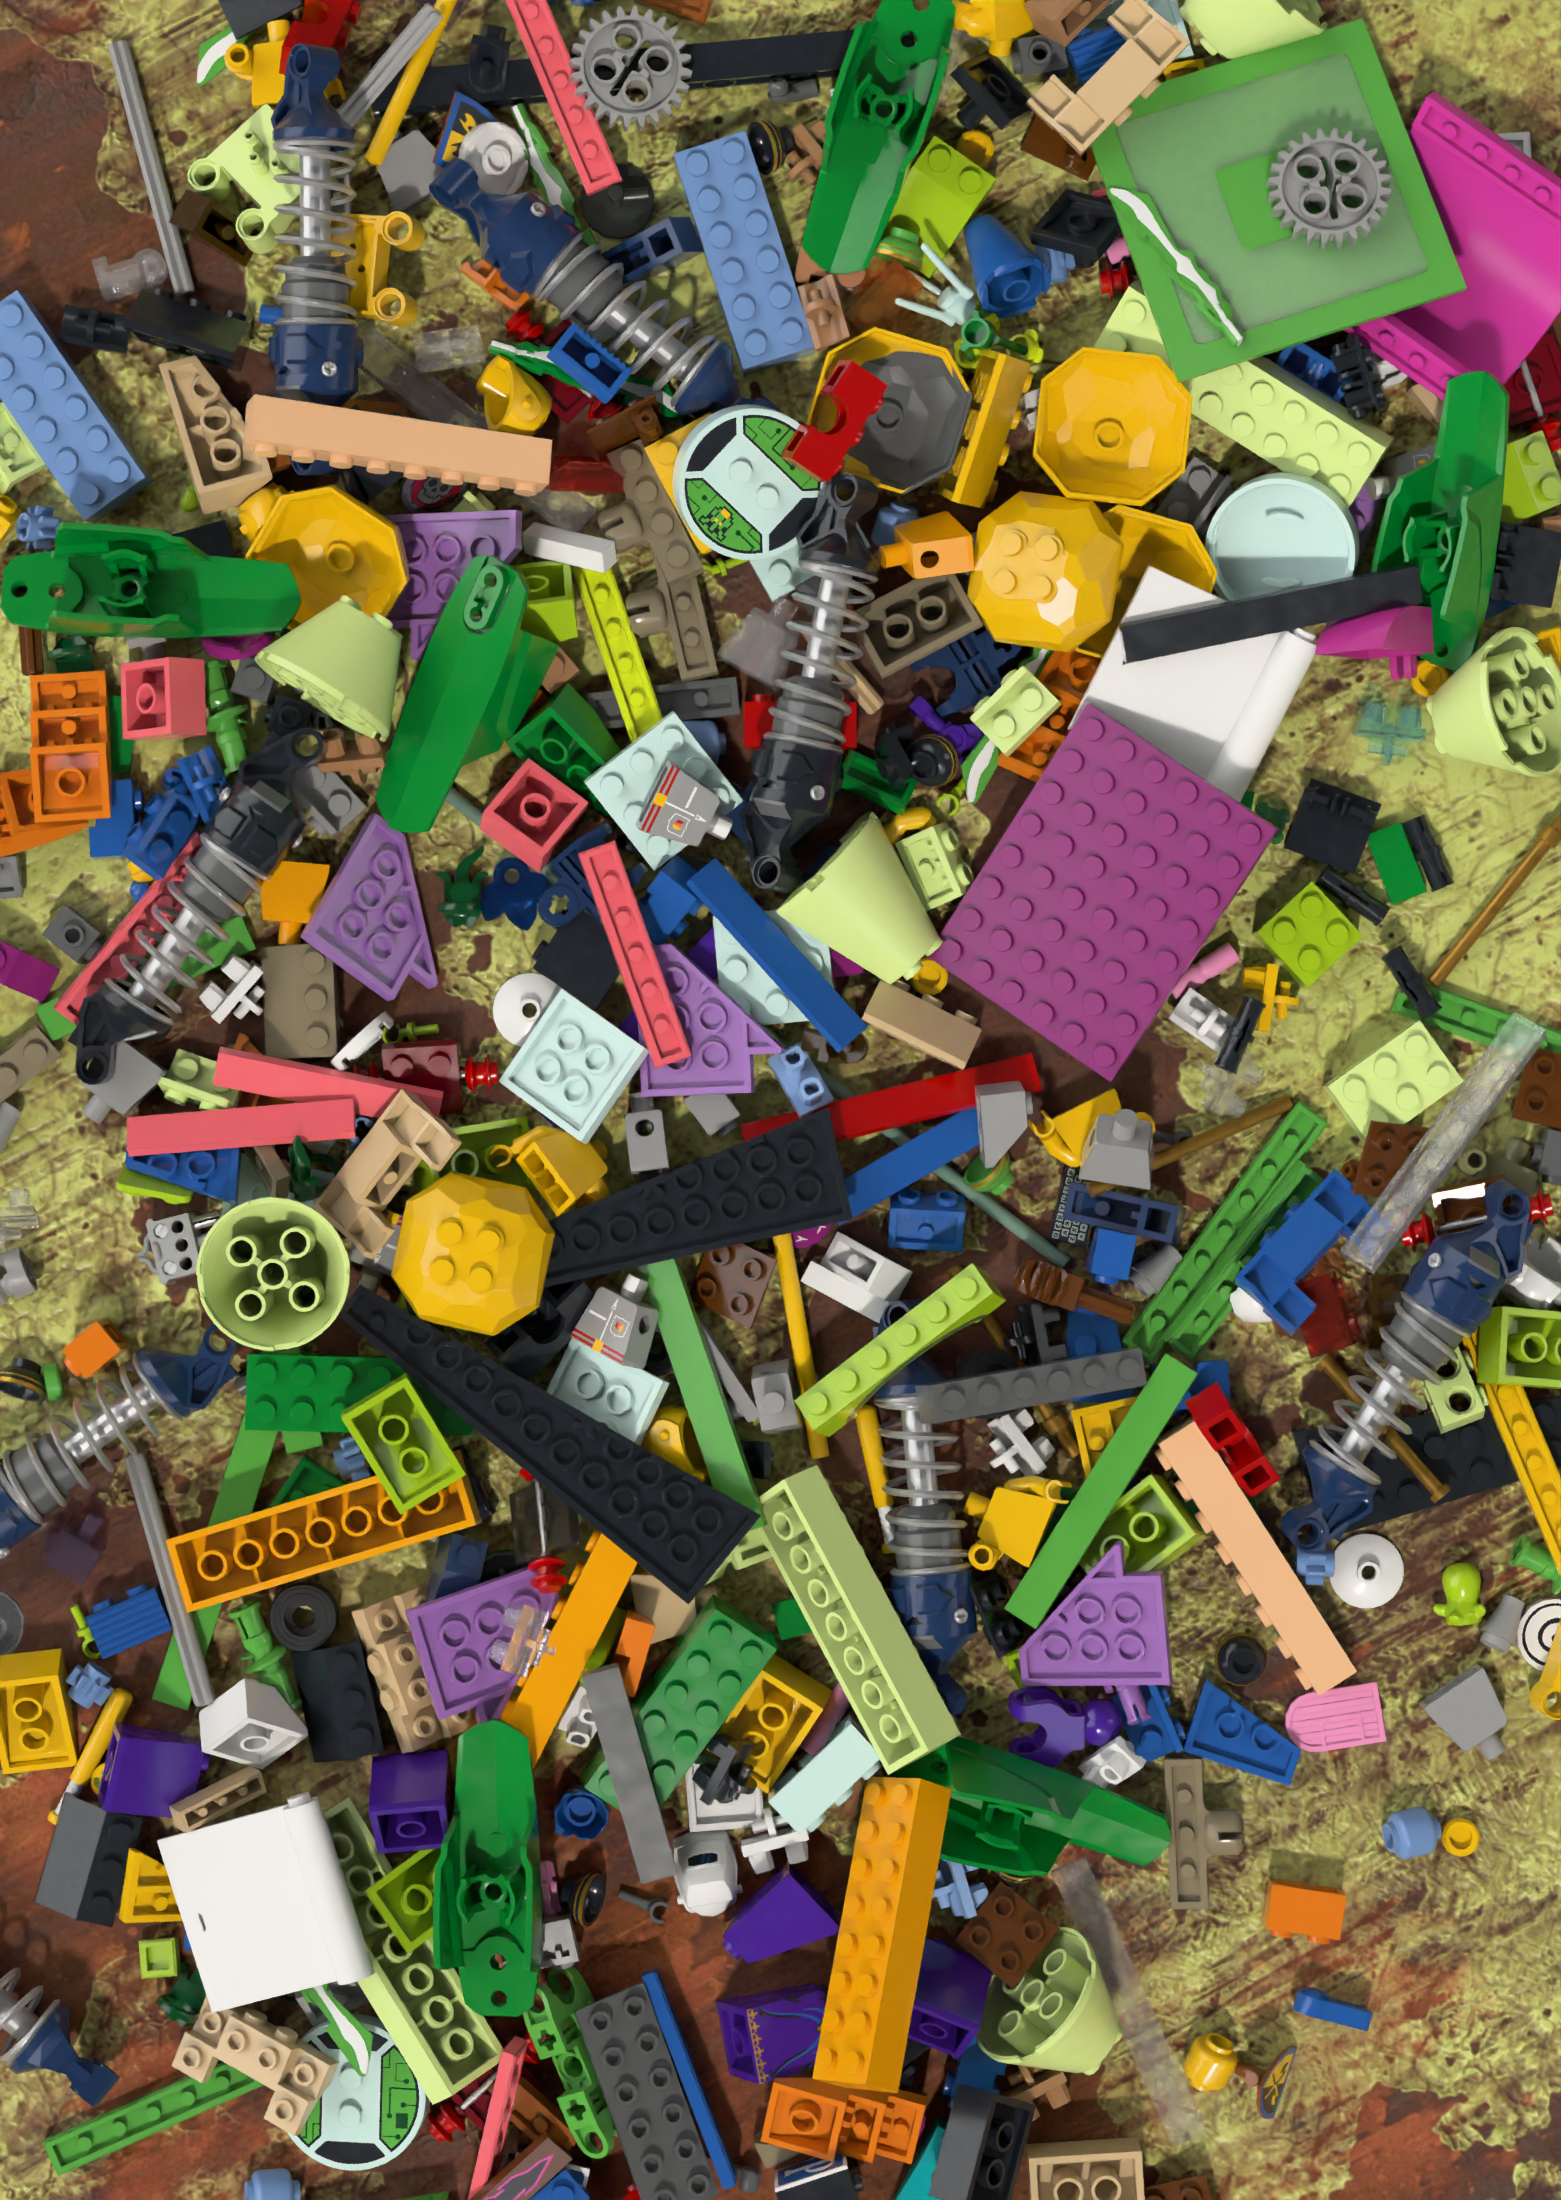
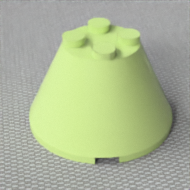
M1185 0L1184 5L1179 9L1183 19L1192 27L1196 25L1203 34L1199 38L1203 47L1212 56L1218 53L1225 61L1319 35L1328 26L1326 22L1320 24L1319 18L1324 15V12L1317 0Z
M342 595L339 601L333 603L258 652L255 657L256 663L281 685L285 686L288 683L298 690H303L304 693L301 699L367 737L373 739L377 733H380L381 737L379 740L382 742L386 741L390 734L401 639L403 638L400 633L392 629L393 624L388 619L375 612L369 617L360 611L361 605L351 598Z
M1510 627L1496 632L1438 688L1434 695L1427 698V710L1432 716L1436 733L1435 746L1441 754L1448 753L1457 759L1531 777L1546 776L1560 768L1561 673L1552 655H1544L1535 644L1539 638L1533 633L1520 627Z
M267 1197L240 1204L224 1214L213 1225L201 1245L197 1259L196 1275L202 1305L213 1323L224 1334L245 1346L259 1350L274 1351L304 1345L322 1334L333 1323L346 1301L350 1284V1264L347 1250L339 1233L321 1213L299 1201L281 1197Z
M1058 1927L1060 1930L1014 1988L1010 1987L992 1972L981 2024L975 2037L982 2051L990 2058L1001 2063L1071 2073L1083 2072L1085 2075H1092L1100 2068L1101 2061L1106 2057L1113 2045L1122 2038L1124 2030L1122 2025L1119 2024L1117 2013L1091 1944L1078 1931L1068 1927Z

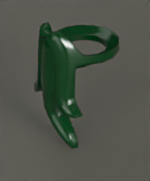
M79 635L74 636L72 639L61 638L54 649L46 653L47 659L55 662L58 674L94 671L92 645H89Z
M481 846L458 864L455 883H452L451 876L446 872L440 871L435 873L445 883L444 902L438 904V911L443 913L446 920L454 928L462 924L471 928L484 909L480 900V883L489 873L484 871L477 873L472 883H470L469 869L483 854L484 846Z
M298 1135L293 1139V1145L288 1148L290 1168L293 1176L289 1182V1192L293 1193L295 1200L299 1202L320 1197L330 1183L322 1185L317 1177H311V1163L321 1161L329 1164L333 1168L334 1177L341 1169L339 1163L333 1157L326 1154L315 1153L307 1156Z
M181 1962V1975L170 1993L160 1994L156 2000L157 2005L165 2011L167 2018L177 2020L181 2027L196 2023L207 1996L205 1989H203L199 1970L197 1969L188 1980L190 1970L188 1965Z

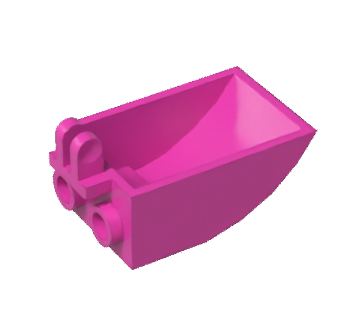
M1409 605L1331 621L1325 626L1318 640L1314 655L1355 659L1390 658V674L1393 680L1402 679L1404 675L1407 679L1416 678L1417 656L1434 653L1432 607Z

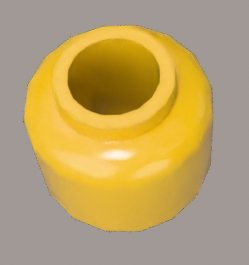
M1216 2033L1197 2037L1183 2063V2069L1190 2079V2084L1202 2092L1225 2088L1238 2063L1234 2045L1226 2037Z

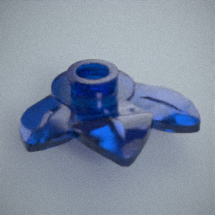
M514 857L505 858L494 869V881L488 884L482 891L481 903L484 906L482 915L485 921H491L505 913L506 917L516 927L528 931L537 916V903H539L545 891L552 885L544 875L530 872L529 867L522 860ZM510 869H515L519 873L518 881L513 884L508 883L505 879V874Z

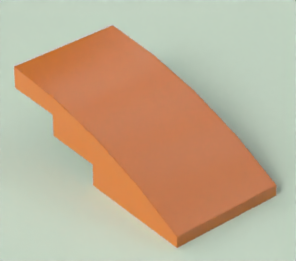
M1075 649L1070 653L1053 652L1037 679L1061 705L1009 757L1001 752L998 757L999 766L1036 783L1038 782L1070 732L1068 727L1102 658L1080 653Z
M102 670L30 675L32 711H30L32 739L30 759L35 823L112 818L111 742L107 672Z
M31 769L0 773V857L35 848L88 828V820L35 823Z
M775 2078L761 2142L830 2162L834 2161L835 2155L838 2153L873 2163L875 2154L912 2165L928 2096L898 2090V2093L845 2088L812 2078Z

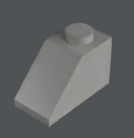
M1019 1080L974 1086L980 1158L985 1168L994 1167L1028 1127L1027 1115L1033 1114L1032 1097L1030 1091L1025 1092Z

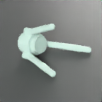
M922 243L921 249L955 288L947 287L942 291L923 277L908 270L906 276L938 298L937 306L941 310L939 311L902 298H897L895 303L909 310L941 320L950 327L955 323L958 325L964 324L976 307L977 302L972 298L974 291L959 280L928 244Z

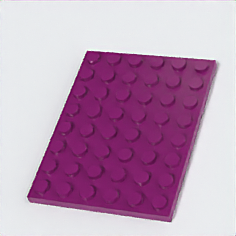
M1088 703L942 930L939 937L943 940V943L928 957L1096 1073L1113 1082L1279 828L1092 703Z

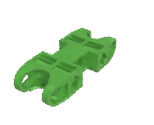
M573 1966L562 1970L552 1969L547 1977L548 1987L541 1983L537 1984L536 1993L542 1998L545 2009L541 2010L533 2005V2007L523 2013V2017L540 2060L552 2057L566 2091L556 2099L571 2134L583 2153L591 2158L600 2159L611 2152L614 2147L613 2135L618 2137L574 2014L576 2009L595 2001L582 1975ZM558 1973L565 1974L571 1982L570 1991L563 1989L558 1979ZM549 2034V2036H548L547 2038H545L543 2041H541V2038H543L545 2035ZM575 2104H578L576 2108L570 2111V2108H572ZM590 2132L598 2134L603 2143V2149H598L591 2143Z

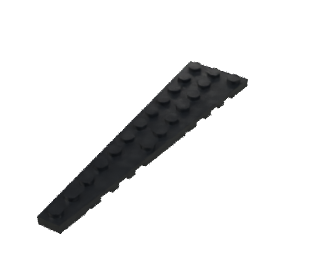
M829 1108L548 1220L555 1231V1237L544 1287L853 1219ZM405 1298L408 1313L417 1316Z
M359 1285L344 1303L338 1314L349 1326L688 1605L761 1517L760 1514L715 1490L694 1476L682 1471L663 1458L649 1452L628 1438L611 1430L597 1420L505 1369L491 1359L472 1350L465 1344L439 1331L362 1285Z
M1561 1396L1529 1400L1556 1467L1560 1469ZM1488 1405L1484 1406L1485 1414L1482 1419L1442 1434L1433 1413L1399 1416L1398 1418L1411 1428L1412 1434L1407 1435L1398 1430L1396 1431L1443 1485L1447 1483L1451 1490L1434 1504L1430 1499L1432 1494L1397 1454V1458L1390 1459L1371 1449L1362 1464L1381 1478L1382 1483L1377 1485L1379 1488L1374 1494L1373 1511L1363 1519L1350 1524L1345 1533L1519 1481ZM1464 1408V1409H1460V1410H1455V1411L1463 1412V1411H1466L1468 1408ZM1348 1424L1335 1425L1346 1430L1349 1427ZM1318 1427L1291 1430L1309 1494L1313 1501L1312 1482L1302 1451L1306 1444L1310 1443L1309 1440L1318 1439L1323 1442L1325 1441L1321 1438ZM1326 1431L1337 1444L1343 1437L1342 1435ZM1379 1435L1378 1440H1380L1382 1443H1384L1386 1446L1392 1449L1386 1443V1441Z

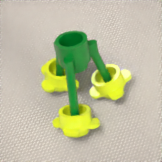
M979 299L976 301V307L971 312L970 318L961 328V339L954 343V362L961 375L963 373L975 374L982 350H991L993 344L1006 348L1008 356L1029 362L1031 365L1041 363L1045 358V351L1040 348L1038 343L1039 334L1033 329H1027L1024 334H1016L1010 340L997 336L996 332L1001 328L1000 322L1002 318H998L995 313L989 312V315L985 313Z

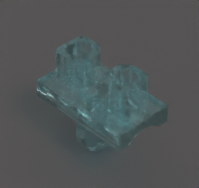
M1367 702L1363 706L1360 721L1354 724L1353 736L1383 739V743L1369 742L1368 753L1381 754V765L1390 766L1392 755L1406 757L1407 746L1396 745L1394 740L1413 743L1425 741L1426 729L1421 728L1420 708L1399 707L1397 726L1384 724L1386 705Z

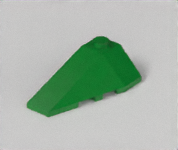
M567 683L545 700L505 743L523 762L528 758L571 790L577 791L590 799L595 809L613 819L584 783V780L621 751L595 710Z

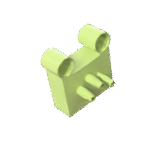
M264 104L208 157L193 162L188 170V181L198 194L220 203L229 195L230 181L233 180L258 206L259 209L251 208L243 211L236 221V231L249 250L257 254H264L273 250L277 244L274 237L277 234L283 233L300 218V215L278 213L273 209L277 204L300 202V185L278 183L273 179L276 174L300 173L299 155L277 153L273 149L275 141H272V131L274 129L271 117L274 110L268 104ZM215 176V180L210 185L203 186L207 178ZM335 176L330 177V182L338 183ZM264 226L260 234L250 236L256 227Z

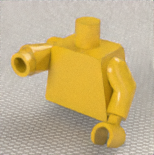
M951 0L956 7L953 29L965 30L969 36L974 38L983 36L989 39V53L997 57L1009 56L1013 38L1031 34L1035 30L1024 7L1028 0H969L970 4Z
M275 20L267 23L269 42L256 44L253 46V50L242 43H234L226 50L224 59L229 70L240 78L252 80V106L255 112L264 104H268L275 110L284 94L285 75L279 73L282 45L290 30L288 20ZM338 74L334 80L329 82L324 90V95L327 99L334 94L341 95L342 100L346 99V94Z
M1110 1089L1053 1118L1044 1110H1041L1040 1112L1044 1116V1120L1040 1125L1035 1126L1030 1119L1027 1123L1051 1156L1069 1167H1079L1083 1145L1097 1116L1101 1114L1115 1116L1117 1111L1122 1108L1116 1090ZM1145 1112L1136 1113L1139 1120L1149 1121L1152 1124V1132L1154 1134L1155 1123L1152 1117Z
M537 1126L514 1139L512 1146L496 1145L490 1153V1159L497 1155H504L507 1158L505 1162L496 1166L497 1172L507 1171L511 1166L512 1158L520 1154L516 1161L557 1217L562 1215L569 1207L570 1209L567 1213L610 1196L609 1188L602 1178L608 1172L607 1166L603 1161L606 1159L608 1152L605 1144L600 1140H593L584 1144L561 1128Z
M1030 1475L1009 1479L1004 1486H997L991 1499L971 1492L963 1512L983 1521L977 1533L980 1539L971 1546L968 1552L970 1563L976 1569L982 1571L990 1570L994 1567L997 1560L1003 1554H1006L1029 1568L1037 1556L1057 1504H1068L1069 1502L1061 1498V1489L1063 1487L1072 1488V1484L1066 1481Z

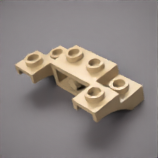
M1126 0L1107 19V22L1126 42L1080 88L1076 95L1053 74L1026 102L1080 156L1113 123L1119 128L1133 114L1134 110L1130 105L1140 95L1146 100L1162 84L1157 78L1190 44L1189 40L1174 25L1160 16L1144 0Z
M401 1089L313 1206L336 1229L346 1236L363 1256L373 1259L395 1231L382 1214L385 1207L422 1159L430 1168L440 1172L462 1141L444 1120L435 1117L418 1095Z
M429 1583L421 1584L351 1612L367 1655L368 1668L374 1675L380 1691L381 1704L388 1713L402 1753L414 1752L442 1738L452 1737L478 1724L473 1708L442 1720L436 1716L405 1613L406 1609L425 1603Z
M206 1996L199 2012V2018L194 2024L193 2029L185 2032L171 2066L200 2083L209 2081L218 2060L223 2061L275 2091L265 2113V2120L293 2136L301 2134L313 2108L331 2084L340 2062L298 2039V2034L292 2029L283 2026L277 2027L269 2023L267 2016L257 2010H246L238 2006L212 2013Z

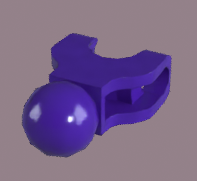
M1046 1686L1017 1689L1012 1691L1008 1697V1709L1014 1718L1022 1722L1039 1723L1038 1728L1032 1734L1015 1738L1010 1743L1009 1752L1051 1768L1062 1762L1070 1752L1084 1749V1741L1090 1745L1104 1746L1121 1734L1123 1727L1122 1713L1116 1705L1107 1699H1093L1087 1701L1081 1707L1078 1699H1063L1054 1690Z

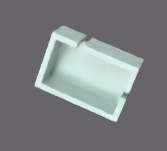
M849 1713L835 1726L829 1740L815 1757L807 1753L798 1761L802 1769L797 1772L792 1767L769 1791L768 1802L799 1835L806 1829L810 1833L814 1831L826 1819L827 1816L824 1813L833 1803L840 1806L854 1792L852 1789L853 1784L861 1777L864 1780L869 1779L881 1767L880 1758L864 1728Z

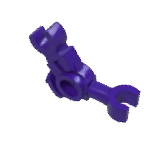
M920 695L907 707L936 735L943 736L951 742L957 752L958 766L968 757H961V754L965 750L972 751L985 735L974 723L962 725L952 724L950 721L946 723Z

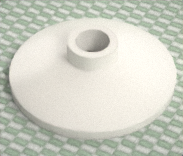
M535 973L521 974L509 979L499 989L493 1004L494 1021L502 1036L509 1042L522 1047L561 988L547 977ZM527 1003H533L536 1006L537 1013L534 1017L528 1018L523 1014V1007Z
M1362 1533L1345 1539L1335 1549L1334 1575L1329 1577L1334 1591L1343 1601L1358 1608H1375L1387 1603L1396 1595L1403 1581L1404 1566L1398 1550L1392 1543L1381 1536ZM1365 1566H1373L1375 1570L1374 1576L1370 1579L1362 1577L1361 1572Z

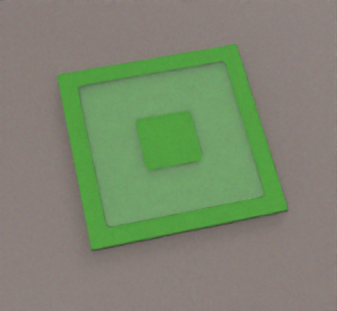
M1363 18L1324 30L1319 35L1242 56L1161 82L1162 84L1146 100L1140 95L1130 105L1134 112L1119 128L1113 123L1090 145L1106 191L1109 188L1148 193L1177 249L1193 251L1197 267L1209 272V280L1220 286L1222 299L1232 306L1233 320L1246 337L1242 344L1233 347L1221 331L1215 330L1194 307L1196 304L1195 300L1181 290L1160 265L1163 256L1150 239L1146 237L1141 241L1111 201L1178 383L1467 289ZM1317 128L1322 129L1325 137H1330L1333 128H1337L1338 137L1344 139L1349 131H1352L1351 142L1355 144L1365 138L1364 150L1367 152L1377 148L1378 153L1374 162L1385 160L1387 164L1381 174L1391 175L1390 183L1386 188L1391 189L1392 193L1390 200L1385 201L1389 206L1386 215H1380L1382 218L1380 226L1377 228L1370 225L1371 232L1368 238L1357 233L1358 238L1354 246L1346 238L1343 239L1340 250L1336 249L1333 241H1328L1325 250H1321L1319 240L1314 239L1309 247H1306V236L1303 234L1297 239L1292 240L1294 228L1290 226L1287 229L1281 230L1280 224L1284 216L1272 217V209L1276 204L1267 203L1268 193L1272 190L1267 189L1266 185L1268 178L1273 177L1270 174V168L1272 163H1278V152L1282 150L1288 153L1287 147L1290 140L1301 145L1300 140L1303 132H1306L1312 140L1315 139ZM1321 159L1326 174L1323 186L1328 188L1330 195V215L1332 219H1337L1332 205L1334 192L1330 191L1328 184L1327 160ZM1339 164L1336 166V168L1343 173H1350L1353 171V169L1346 164ZM1309 170L1298 172L1301 177L1306 179L1315 177V174ZM1347 199L1342 201L1348 208L1355 209L1360 207L1355 200ZM1316 205L1305 206V209L1311 214L1322 212Z

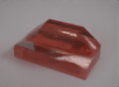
M555 455L550 465L549 485L545 489L549 491L623 493L624 478L607 462H597L592 456Z

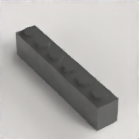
M1122 1348L916 1385L915 1389L921 1423L937 1424L1145 1386L1147 1381L1141 1348Z

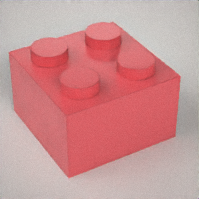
M165 657L120 664L122 731L124 740L165 741L207 735L204 659Z
M528 758L483 811L479 829L540 873L584 820L589 802Z

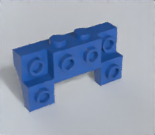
M1335 1169L1302 1204L1297 1201L1289 1208L1283 1217L1286 1222L1278 1231L1272 1228L1259 1243L1260 1251L1235 1277V1284L1263 1307V1312L1291 1336L1317 1307V1304L1307 1297L1297 1285L1338 1239L1343 1236L1361 1252L1366 1254L1390 1228L1391 1223L1383 1218L1361 1194L1351 1193L1353 1184Z

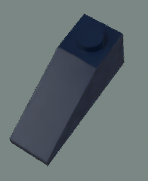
M668 217L601 255L610 262V265L613 263H623L624 275L622 279L623 289L635 282L644 281L673 269L703 253L704 250L690 217Z
M1070 1182L1063 1219L1179 1245L1187 1208L1110 1190L1091 1197L1086 1185Z
M454 1533L440 1538L425 1603L479 1584L488 1543Z

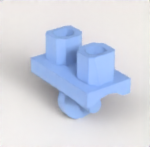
M801 1041L785 1049V1053L775 1054L767 1060L800 1119L814 1110L832 1103L834 1100L808 1053L802 1050Z
M939 1859V1869L937 1870L933 1897L938 1898L940 1908L951 1907L955 1917L964 1916L965 1919L977 1916L976 1909L980 1908L989 1897L988 1890L984 1882L968 1885L965 1873L978 1869V1867Z

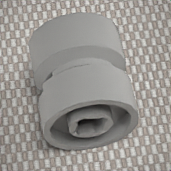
M18 1246L1 1253L0 1306L8 1303L9 1296L19 1299L37 1292L36 1277L24 1250Z

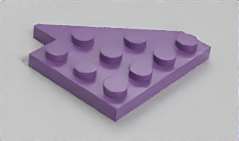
M498 510L383 515L400 528L410 580L386 619L393 624L392 629H411V659L423 660L440 617L455 587L474 557L495 555L509 564L522 550L521 511Z
M375 813L367 818L300 937L386 1001L395 999L408 974L428 989L436 987L438 979L405 835L400 831L390 829L385 820Z
M675 944L652 945L692 1056L655 1069L648 1053L640 1065L641 1097L754 1093L753 1055L785 1053V1048ZM638 1024L639 1043L647 1048Z
M1117 1541L1019 1649L1022 1686L1170 1685L1173 1681L1163 1571L1126 1572L1123 1541Z
M528 1567L405 1610L438 1719L442 1720L472 1708L474 1709L478 1724L495 1718L499 1719L560 1598L558 1592L544 1594L540 1593L538 1589L531 1587L530 1581L537 1577V1574L531 1572Z

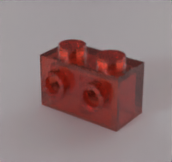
M1335 1271L1298 1283L1297 1287L1317 1304L1315 1311L1300 1326L1310 1358L1359 1342L1357 1335L1361 1334V1328L1354 1312L1349 1314L1344 1299L1349 1298V1293L1343 1277L1337 1278Z

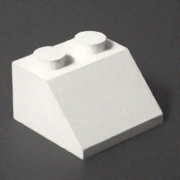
M242 1679L199 1712L202 1752L259 1769H264L308 1736V1729L276 1688L259 1683L254 1679Z

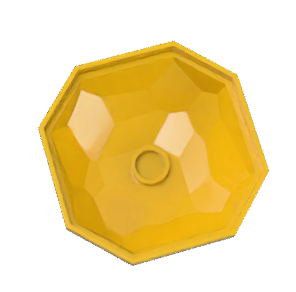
M1082 347L1041 379L1033 457L1066 498L1143 506L1185 472L1193 397L1181 382H1177L1174 373L1158 355Z
M336 485L282 494L245 555V559L286 563L297 582L302 602L295 618L287 627L290 631L339 601L342 595L351 598L361 605L360 611L369 617L375 612L387 618L410 580L406 550L399 526Z
M1019 491L978 524L973 553L975 570L970 572L967 597L996 642L1070 653L1112 620L1124 544L1094 501Z
M1120 504L1103 513L1124 544L1112 620L1075 648L1077 652L1103 658L1148 565L1212 594L1218 571L1191 524Z
M452 1171L406 1201L391 1276L419 1319L495 1336L540 1307L555 1231L526 1187Z

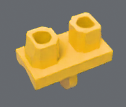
M1267 963L1263 964V967L1243 968L1241 987L1260 990L1258 1001L1266 1004L1254 1031L1270 1032L1273 1004H1277L1275 1018L1285 1020L1288 1005L1299 1006V998L1289 997L1291 982L1280 981L1279 993L1275 995L1279 965ZM1242 1002L1238 1003L1237 1012Z

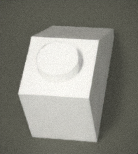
M838 1231L820 1265L889 1303L898 1301L913 1273Z

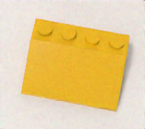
M982 350L970 387L973 398L951 470L942 474L937 493L953 502L983 509L986 501L992 502L998 486V481L994 480L998 465L1003 466L1005 464L1010 449V444L1005 443L1009 430H1015L1020 420L1022 408L1017 406L1021 393L1027 394L1032 383L1033 372L1029 371L1031 363L993 350Z

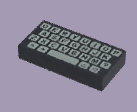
M1065 1166L1048 1239L1085 1248L1090 1225L1063 1219V1213L1070 1182L1086 1185L1091 1180L1079 1179L1080 1169Z

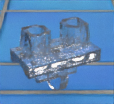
M479 324L412 335L419 374L485 363Z
M1246 1051L1237 1069V1074L1227 1072L1214 1065L1219 1056L1218 1054L1211 1067L1200 1062L1197 1069L1206 1074L1200 1088L1208 1092L1201 1107L1221 1116L1226 1114L1240 1118L1247 1106V1100L1236 1095L1234 1092L1240 1081L1252 1087L1259 1084L1264 1074V1069L1252 1061L1254 1056Z
M13 1189L9 1191V1207H0V1251H8L9 1240L22 1239V1229L40 1228V1217L34 1208L32 1195L28 1189Z
M525 1604L523 1607L510 1605L506 1607L502 1621L503 1625L515 1629L510 1643L497 1639L489 1653L491 1659L502 1665L501 1670L526 1678L530 1665L539 1666L543 1653L554 1656L556 1648L546 1645L551 1630L544 1628L549 1612Z

